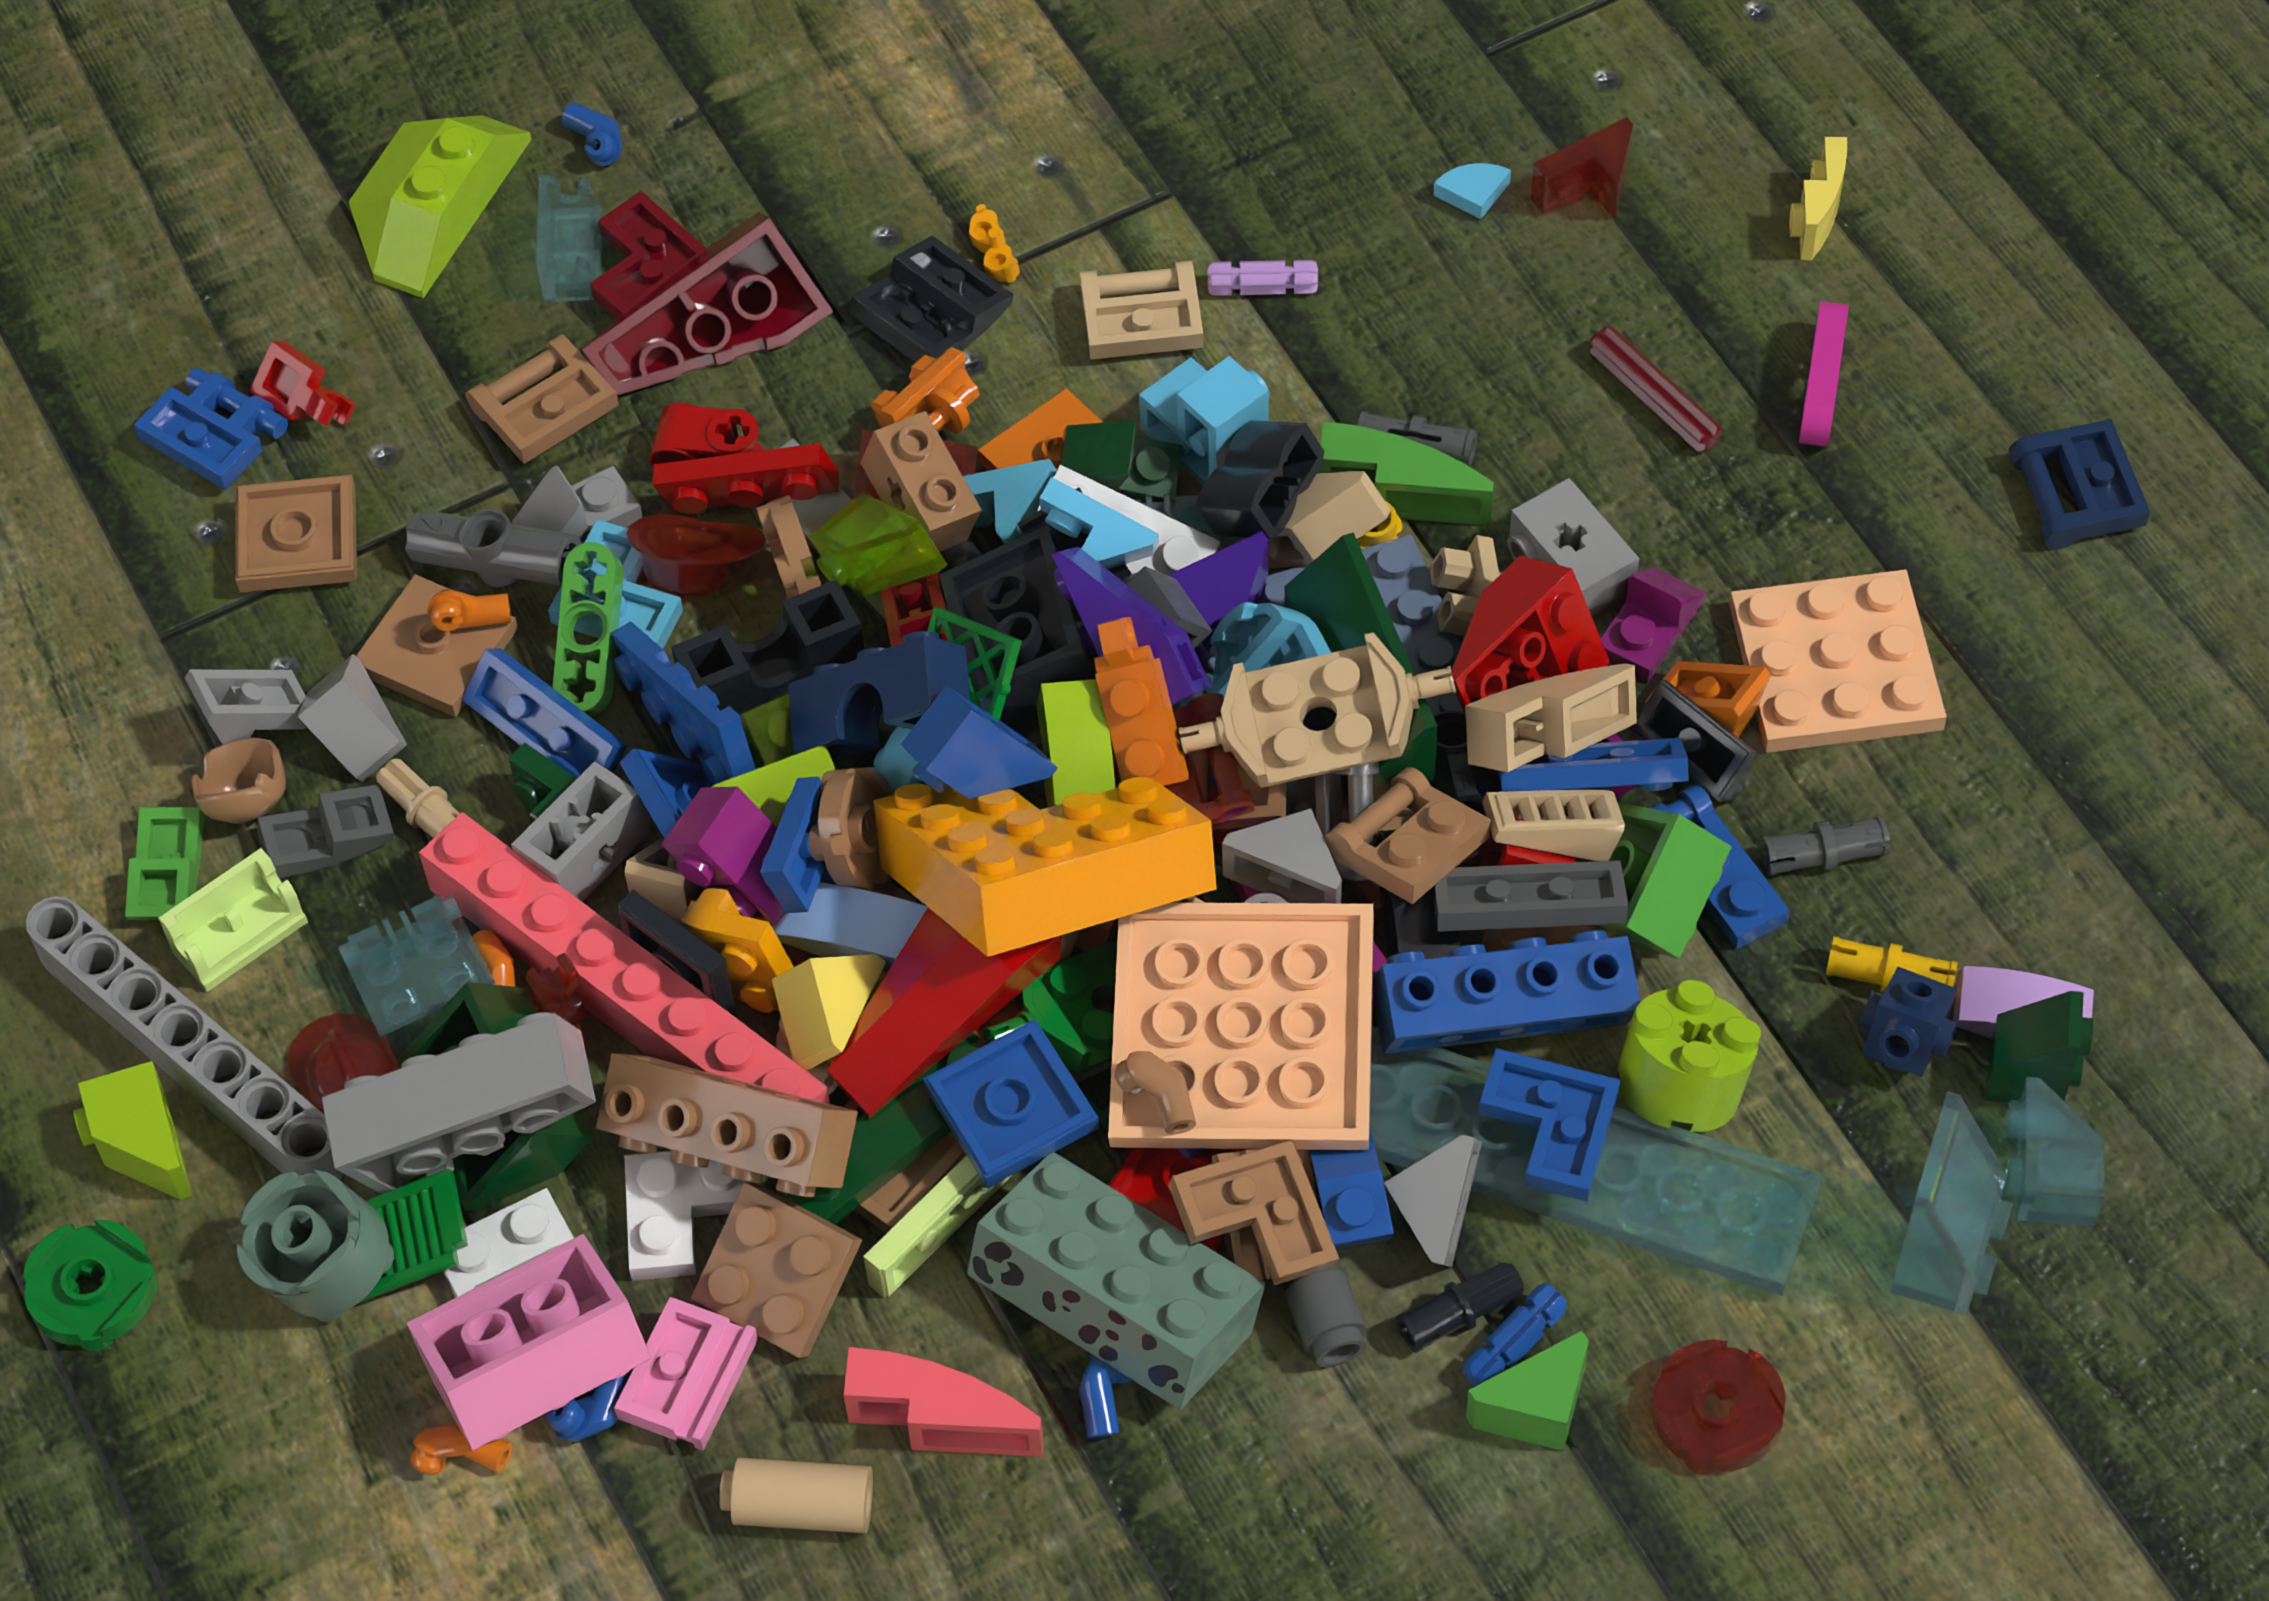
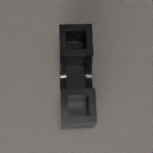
M836 579L782 601L783 618L780 624L770 634L759 640L749 643H737L727 624L671 646L674 664L679 662L689 671L697 689L705 685L716 694L719 701L717 707L720 711L730 706L741 716L762 702L772 703L771 696L787 688L789 683L811 676L812 669L817 666L845 664L856 660L857 653L864 650L861 623Z

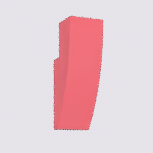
M849 1347L844 1386V1401L849 1423L908 1426L911 1450L1043 1457L1044 1442L1041 1417L1006 1393L971 1375L933 1361L890 1351Z

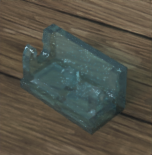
M539 175L536 266L544 302L595 300L592 297L590 283L601 276L602 236L600 235L598 220L603 217L601 205L595 204L592 185L584 177H579L578 194L565 195L560 192V183L555 175Z

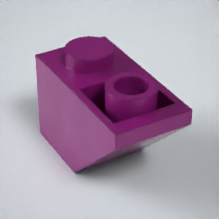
M738 786L700 788L661 845L678 861L677 869L689 881L702 886L704 889L728 890L741 916L767 921L770 925H777L782 918L783 908L772 890L766 885L760 873L763 858L769 851L777 827Z

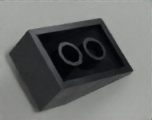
M1048 525L939 574L948 611L1022 640L1010 682L1011 690L1006 696L1000 717L1001 722L1019 734L1039 726L1036 703L1041 684L1096 679L1095 674L1097 673L1094 657L1089 653L1080 632V627L1084 623L1074 602L1070 603L1063 597L1055 581L1054 571L1058 567L1052 555L1059 552L1060 549ZM952 623L957 638L969 630ZM983 636L988 650L1000 643ZM973 639L963 645L966 646L967 665L979 657ZM1005 652L991 660L997 677L1000 673ZM983 666L970 674L976 692L989 684ZM993 693L980 701L982 709L986 712H989Z

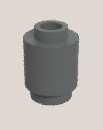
M1328 1268L1293 1279L1294 1283L1287 1288L1285 1298L1305 1352L1313 1355L1316 1363L1322 1367L1340 1365L1359 1356L1366 1348L1363 1336L1366 1334L1367 1328L1346 1273L1340 1269Z

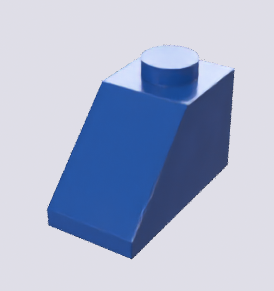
M945 685L900 744L918 762L912 771L922 781L940 793H943L949 785L968 799L1050 778L1058 768L1031 741L947 685Z
M1371 1130L1369 1131V1150H1309L1317 1202L1336 1250L1391 1240L1394 1231L1382 1171Z

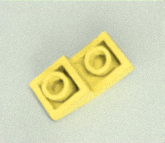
M1847 137L1824 138L1821 160L1812 159L1810 180H1804L1801 203H1791L1789 234L1790 237L1800 238V260H1812L1822 248L1834 224L1845 171Z

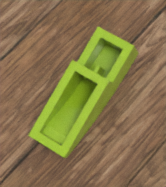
M1096 679L1041 684L1036 706L1043 754L1058 767L1050 778L1043 779L1047 807L1062 804L1066 797L1073 794H1098L1116 789L1110 731Z

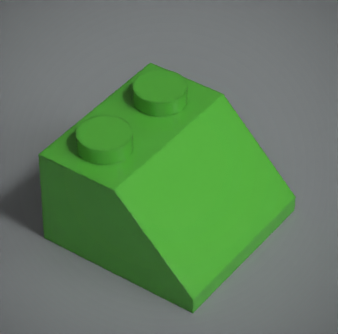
M1618 802L1625 827L1609 861H1621L1628 900L1627 923L1589 926L1613 932L1615 937L1628 936L1629 944L1642 950L1680 959L1686 944L1689 943L1696 931L1698 918L1711 890L1720 880L1723 865L1732 846L1680 814ZM1580 858L1578 859V862H1595Z

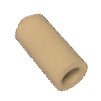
M737 1458L734 1471H723L720 1485V1509L722 1511H731L733 1525L867 1533L872 1507V1467Z

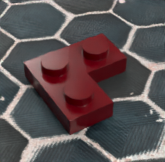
M639 191L598 220L600 235L626 258L590 283L592 297L618 319L707 248L646 194Z

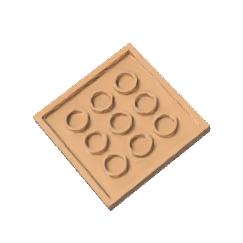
M1168 903L1119 918L1108 1132L1110 1147L1263 1149L1293 1140L1296 1149L1369 1150L1373 904ZM1150 1051L1181 1071L1186 1081L1196 1126L1190 1131L1181 1134L1166 1133L1157 1098L1144 1089L1137 1094L1122 1090L1115 1078L1116 1066L1121 1061L1126 1060L1131 1052Z

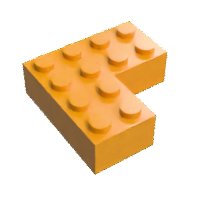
M1130 778L1122 781L1119 784V788L1098 794H1073L1066 797L1062 804L1039 810L1012 788L968 799L949 785L943 793H940L926 784H908L899 787L894 795L873 800L881 869L987 957L1217 889L1211 820L1153 778Z

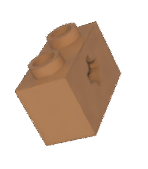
M923 411L875 430L860 463L914 560L938 553L967 541L982 510L927 412Z

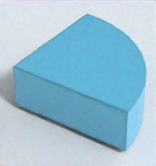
M1487 163L1459 166L1446 172L1435 181L1433 196L1482 219L1510 184L1511 170Z

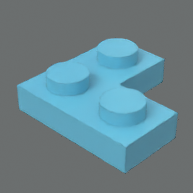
M597 519L584 543L596 542L604 545L622 563L624 576L619 628L631 621L661 648H664L683 612L681 597L635 584L653 550L651 535ZM597 558L593 559L591 568L582 569L581 575L591 585L590 600L579 596L577 602L589 600L600 605L605 603V600H600L593 594L595 577L600 574L605 575L607 570L597 561ZM562 586L548 609L551 624L557 626ZM594 614L585 615L577 621L574 631L600 638L603 632L602 619Z

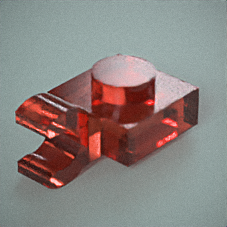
M566 953L558 955L559 966L554 972L551 971L550 967L540 972H537L535 967L528 970L526 980L528 981L537 1013H555L582 1032L579 1020L587 1017V1013L575 990L580 983L581 976L570 957Z

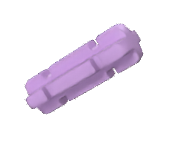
M1285 260L1240 261V267H1231V261L1211 262L1207 269L1208 291L1213 296L1232 295V290H1240V295L1286 294V289L1294 288V294H1313L1318 288V266L1314 260H1294V266H1285Z

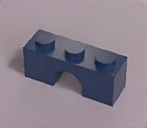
M913 632L903 636L901 644L890 648L862 650L857 653L856 660L845 664L817 666L812 669L811 676L789 683L794 754L796 755L817 746H826L832 762L836 764L880 749L879 721L882 711L884 723L912 730L945 685L970 700L966 646L940 640L939 634L935 632Z

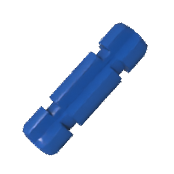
M1547 1283L1538 1285L1525 1299L1527 1304L1525 1306H1518L1485 1340L1487 1345L1484 1348L1478 1347L1464 1362L1463 1375L1467 1381L1477 1386L1502 1373L1505 1369L1508 1370L1515 1366L1545 1335L1542 1330L1545 1327L1551 1328L1565 1314L1567 1301L1563 1295Z

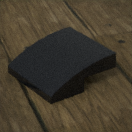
M932 235L894 256L890 275L854 294L851 297L849 314L916 363L924 355L938 359L951 347L963 351L1011 305L1014 294Z

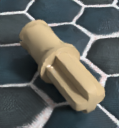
M401 759L389 760L386 766L380 769L376 775V780L382 789L407 812V823L414 828H422L432 838H435L460 814L447 801L446 791L439 786H428Z

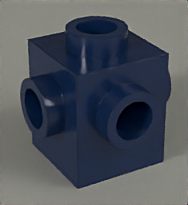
M1897 967L1883 995L1872 991L1859 1024V1027L1869 1030L1862 1054L1881 1061L1882 1064L1890 1069L1907 1071L1922 1077L1932 1056L1936 1055L1944 1058L1951 1044L1957 1022L1949 1020L1948 1017L1957 988Z

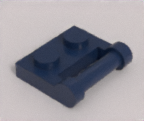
M2112 419L2029 435L2016 440L2010 445L2008 449L2014 467L2024 474L2043 521L2040 532L2045 545L2049 549H2063L2072 545L2078 539L2147 525L2150 510ZM2058 458L2079 511L2065 514L2045 465V460Z

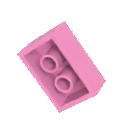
M584 1234L406 1323L435 1387L472 1451L490 1441L505 1437L512 1430L551 1410L565 1406L572 1399L609 1380L622 1377L631 1369L652 1359L628 1300Z

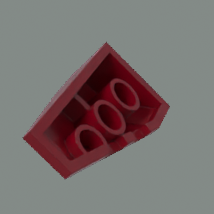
M758 212L699 254L585 344L581 350L593 367L616 391L617 395H621L680 377L681 374L714 364L720 365L736 360L735 358L763 349L769 350L786 345L828 316L833 310L770 218Z

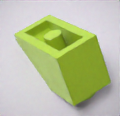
M153 1061L78 1083L84 1107L73 1110V1114L84 1147L95 1144L106 1167L179 1200L193 1196L166 1092Z

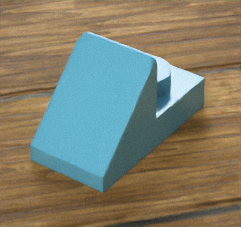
M1050 459L963 476L982 510L973 528L986 527L995 521L996 533L1004 544L1020 538L1017 523L1037 512L1040 506V496L1050 478H1054L1057 472Z
M1053 477L1050 478L1040 496V509L1048 514L1045 521L1058 531L1074 538L1078 537L1080 531L1089 535L1081 549L1107 570L1153 556L1158 547L1159 534Z

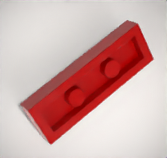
M817 443L654 464L652 485L673 513L698 514L704 512L707 508L730 505L754 507L762 501L776 500L788 495L794 500H809L818 494L838 492L839 470L822 445Z

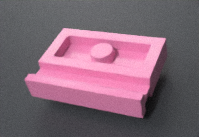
M670 1297L646 1343L652 1359L633 1369L614 1407L617 1419L675 1441L678 1438L693 1443L694 1448L704 1451L758 1341L756 1328L746 1325V1328L730 1323L729 1318Z

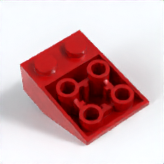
M1519 556L1482 591L1451 671L1456 689L1455 694L1465 718L1466 705L1492 694L1557 675L1605 667L1610 663L1573 569ZM1487 768L1488 772L1497 773V770Z

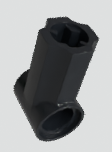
M1461 711L1437 713L1433 716L1437 724L1434 788L1486 816L1482 801L1486 793L1491 791L1485 768L1468 764L1465 715Z

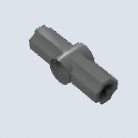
M485 509L474 513L470 517L426 510L423 514L415 512L406 527L407 543L405 550L414 562L477 572L482 581L492 587H503L512 584L518 579L562 586L566 557L582 542L576 534L511 524L508 517L502 511L496 509Z

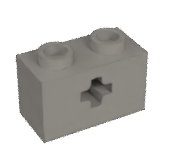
M1570 478L1511 510L1510 535L1507 539V544L1514 560L1519 556H1524L1572 568L1592 617L1627 597L1628 580L1632 573L1638 572L1639 557Z
M593 762L511 845L516 853L583 902L652 831L644 804L635 788L597 762Z

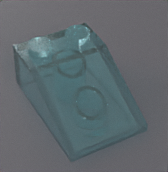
M1947 1091L1913 1204L1891 1293L1967 1315L1973 1293L1987 1295L1997 1258L1985 1255L1989 1237L2003 1240L2013 1203L2001 1199L2007 1174L1961 1095Z

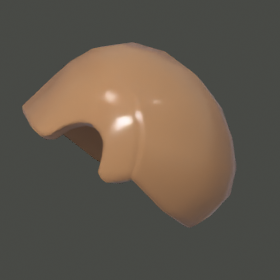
M254 737L231 741L211 749L203 758V777L199 779L197 774L192 776L193 795L199 810L213 820L234 824L246 823L266 815L274 808L286 789V775L279 749L271 740Z

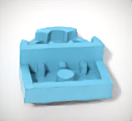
M1244 602L1233 608L1221 620L1212 635L1210 644L1216 647L1218 651L1215 659L1214 673H1206L1211 688L1206 691L1211 702L1223 704L1234 664L1243 662L1245 671L1250 672L1329 654L1331 651L1316 624L1306 615L1271 603L1254 604Z

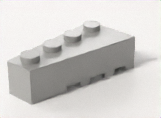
M535 1013L520 1019L517 1022V1027L498 1034H477L467 1037L459 1043V1048L440 1055H420L409 1058L402 1063L401 1069L382 1076L354 1078L344 1084L343 1090L322 1097L334 1168L369 1188L384 1194L409 1184L410 1179L422 1173L430 1176L448 1168L453 1172L455 1171L453 1158L461 1154L486 1156L504 1147L505 1133L511 1130L518 1133H533L595 1103L596 1099L582 1032L555 1013Z

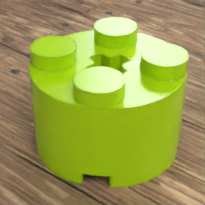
M1686 980L1681 982L1678 988L1655 992L1644 998L1633 1014L1617 1069L1621 1080L1620 1095L1632 1110L1656 1125L1670 1129L1673 1120L1693 1124L1690 1132H1706L1717 1129L1728 1123L1737 1112L1757 1055L1761 1037L1760 1027L1754 1021L1748 1019L1735 1006L1715 996L1714 990L1704 982Z

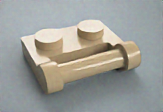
M1192 260L1175 262V268L1101 276H1097L1096 270L1079 272L1090 360L1204 348V334Z

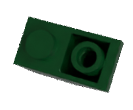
M2068 991L1997 1014L1988 1050L1985 1100L2062 1110L2069 1086H2080L2084 1056H2089L2091 1051L2094 1021L2093 1018L2083 1017L2084 992Z

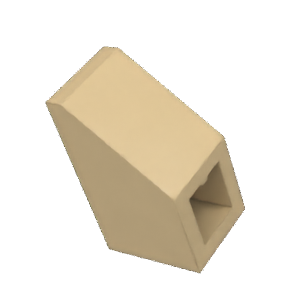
M1365 471L1316 474L1310 486L1303 493L1297 495L1293 514L1285 528L1274 538L1268 539V567L1291 568L1303 565L1308 566L1342 535L1354 532L1356 539H1358L1386 520L1391 509Z

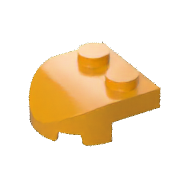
M705 889L697 901L692 900L682 916L681 922L684 927L726 958L733 998L746 1003L760 1012L780 1011L772 979L794 968L772 926L767 921L741 916L728 890Z

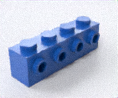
M1596 930L1576 934L1569 938L1570 943L1547 945L1545 938L1535 937L1515 941L1509 944V950L1486 952L1484 945L1475 944L1454 948L1448 951V957L1425 959L1422 952H1405L1393 955L1386 959L1387 964H1382L1372 981V994L1383 1054L1627 1025L1632 1020L1635 1009L1641 1002L1628 936L1607 938L1606 931Z

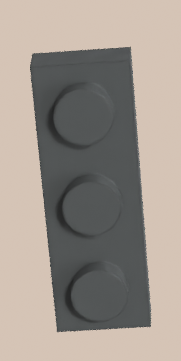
M1621 861L1456 867L1432 887L1437 931L1627 923L1628 900Z

